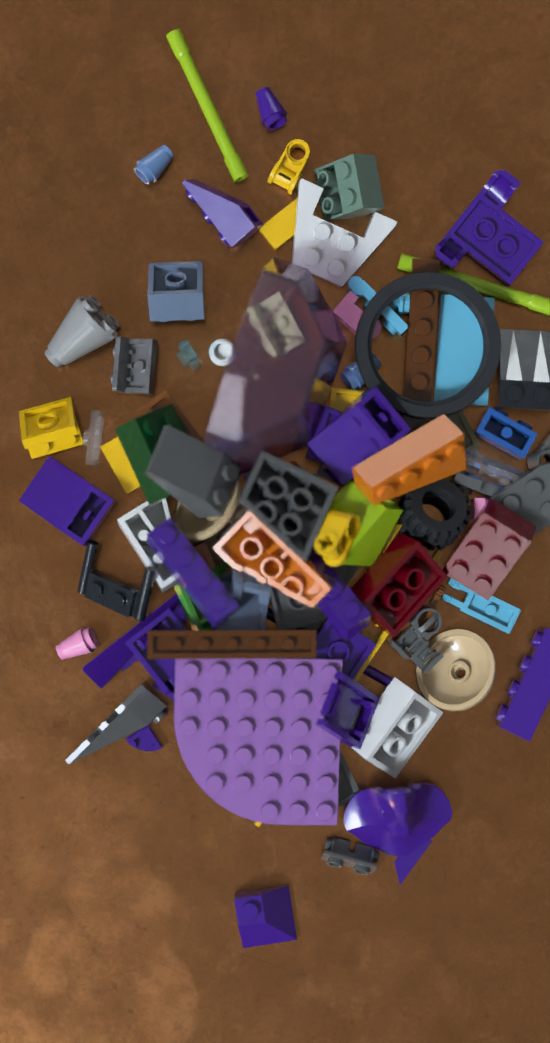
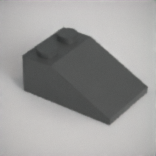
M166 425L163 428L145 474L197 517L205 518L224 515L241 468L224 453Z

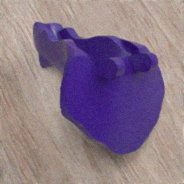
M412 783L408 784V788L388 790L372 787L357 791L352 796L344 810L343 822L346 830L358 837L363 843L387 855L403 856L414 852L422 844L433 838L451 820L452 809L450 801L444 792L435 784Z

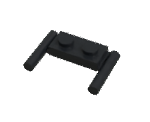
M93 540L87 541L77 592L85 594L84 597L123 616H133L137 621H145L156 569L149 566L145 567L141 588L138 590L94 570L93 566L98 542Z

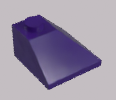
M289 884L235 893V909L243 948L297 940Z

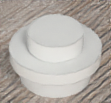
M218 339L211 344L209 356L214 364L227 366L234 361L236 349L231 341Z

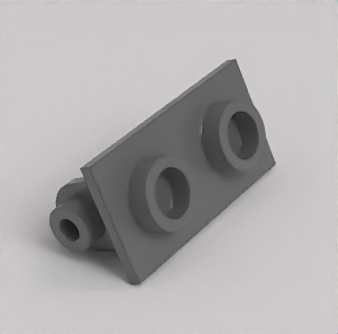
M336 837L326 839L324 849L329 851H324L321 860L327 861V865L336 868L347 866L353 868L355 873L361 875L373 874L378 868L377 864L372 863H377L380 852L375 851V848L356 843L354 853L349 852L350 841Z

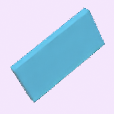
M446 294L440 295L433 402L450 398L464 389L475 376L483 355V337L476 317L462 301ZM484 297L494 312L495 298ZM489 386L469 406L487 407Z

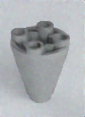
M91 294L87 297L79 296L75 300L47 346L48 349L44 352L48 360L58 368L62 365H68L102 347L118 336L116 329L120 327L119 323L114 317L109 314L106 316L99 309L101 304Z

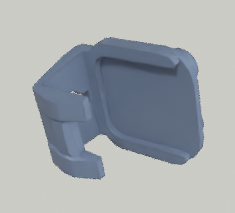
M232 569L224 572L220 582L239 607L237 613L217 628H213V630H265L271 585L258 581L256 577L244 571L240 572Z

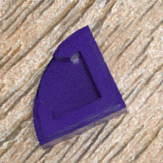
M150 724L126 738V741L132 747L142 751H156L163 748L161 741Z

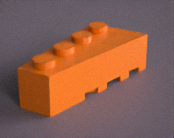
M443 414L352 467L355 486L375 506L466 470L464 433Z

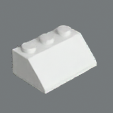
M394 677L379 699L361 749L351 748L367 761L396 778L443 712Z

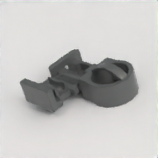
M421 607L408 621L411 625L395 641L390 639L389 644L403 658H410L427 674L444 657L436 649L432 651L427 646L429 644L427 640L441 628L442 618L439 612L433 608ZM426 611H432L433 615L429 620L419 627L418 619L420 615ZM436 620L434 627L431 628L430 630H426V629L429 628V627L434 623V621ZM433 654H435L426 664H424Z

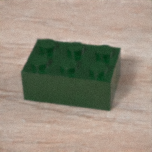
M173 404L137 417L115 429L149 505L171 496L170 493L145 474L164 426L169 425L186 434Z

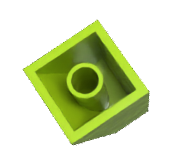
M349 480L337 493L328 511L337 510L355 514L360 518L359 532L351 545L346 560L342 564L371 566L377 560L403 510L394 504L396 501L394 498L374 506L355 486L354 480Z

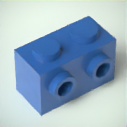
M489 407L485 410L474 430L475 436L519 460L524 459L538 434L532 431L533 427L521 420L515 422L508 418L509 414L497 407L492 409Z

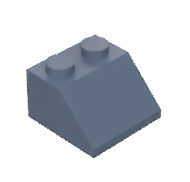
M203 261L149 263L147 296L150 321L167 322L204 319Z

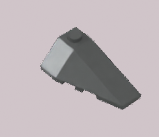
M145 681L65 761L71 764L147 726L151 721L157 724L168 713L164 709L168 703Z

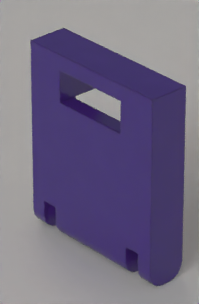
M170 608L125 642L166 695L171 690L165 682L169 680L174 686L175 659H147V646L141 637L161 621L168 631H188Z
M336 672L334 678L337 680V683H331L320 712L323 719H317L316 725L348 746L361 749L380 698L349 676ZM360 705L361 710L359 712L358 718L352 730L351 726L357 713L358 707Z

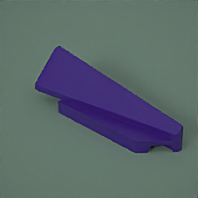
M177 593L148 615L145 621L138 623L81 669L100 688H103L120 668L124 671L138 660L125 643L169 608L182 624L188 620ZM161 621L150 631H168V629ZM146 633L145 635H143V636L141 637V639L143 640V642H144V643L146 644V646H147V633Z

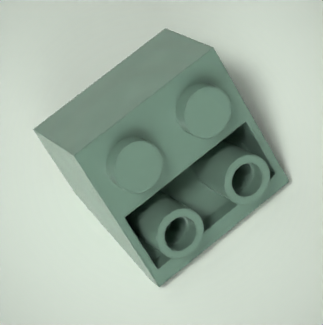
M351 154L314 169L317 185L324 188L319 198L323 220L332 222L355 218L385 208L375 155Z

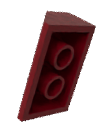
M400 533L354 584L351 591L371 613L370 619L390 636L395 637L448 576L417 540Z

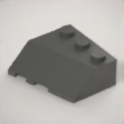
M261 451L247 478L239 502L302 561L306 562L338 487Z

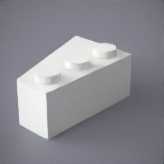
M166 498L151 505L146 501L117 519L119 527L144 566L156 569L154 581L162 593L177 585L178 582L147 543V534L171 518Z

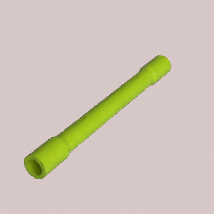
M175 29L169 32L166 38L175 57L182 66L220 147L234 182L242 181L249 174L239 153L236 152L203 82L181 29Z
M402 253L397 269L411 273L412 259L420 258ZM440 266L439 273L456 277L468 283L480 293L550 315V298L529 294Z

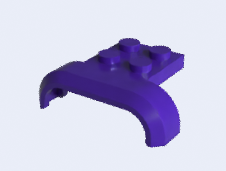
M506 170L495 171L439 244L435 246L436 257L453 270L467 253L501 281L510 286L544 243L502 210L521 182Z

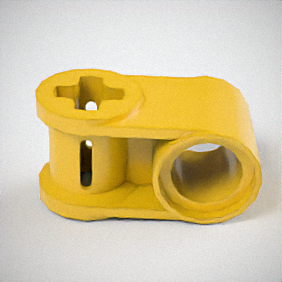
M294 139L288 143L267 180L270 184L275 183L285 188L290 195L295 191L310 159V149L304 140ZM295 148H300L304 150L305 156L300 160H295L290 155L291 151Z
M329 510L327 512L319 534L314 541L315 550L323 556V560L327 565L336 567L346 560L351 545L360 529L359 516L337 510Z

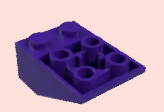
M374 387L364 391L306 444L339 484L343 486L354 477L352 467L397 442L411 428L378 388Z
M51 456L47 458L19 500L83 546H87V541L93 538L117 502Z

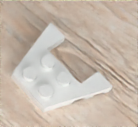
M301 178L298 183L292 266L342 287L392 231L397 221L374 212L364 236H358L313 215L324 188Z

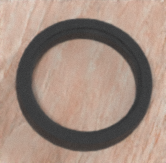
M434 272L406 275L384 286L365 307L358 322L355 335L356 362L368 389L377 387L398 413L414 418L432 419L438 418L443 414L449 416L471 405L484 393L491 383L498 367L501 352V336L498 322L493 310L484 297L468 283L450 275ZM417 290H438L458 298L472 311L482 332L483 355L475 376L459 393L441 401L421 402L398 394L382 379L373 359L372 336L379 316L395 299Z

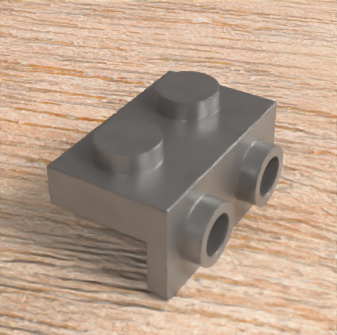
M116 337V343L113 347L114 368L111 374L113 391L124 394L154 395L158 340Z

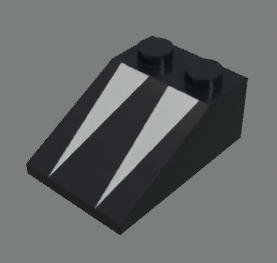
M499 329L501 352L497 367L495 407L505 411L550 413V331Z

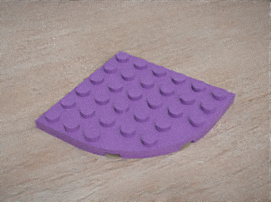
M341 658L175 659L174 728L176 740L189 772L203 791L225 809L252 821L276 825H337L340 740L317 726L316 722L317 719H323V716L320 715L331 683H337V680L334 678L335 673H342L343 660Z

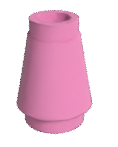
M90 627L86 629L80 628L56 645V651L60 659L64 660L93 653L99 644L94 631Z

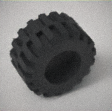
M445 478L405 493L399 502L398 507L403 512L397 521V525L402 524L400 528L401 533L417 540L422 546H427V550L433 551L435 547L438 550L444 549L446 545L450 546L454 543L470 521L471 516L469 514L472 510L471 506L467 505L470 501L468 495H463L464 489L461 486L457 487L454 485L456 481L452 479L447 481ZM422 504H429L438 508L442 512L445 521H437L430 518L425 513Z

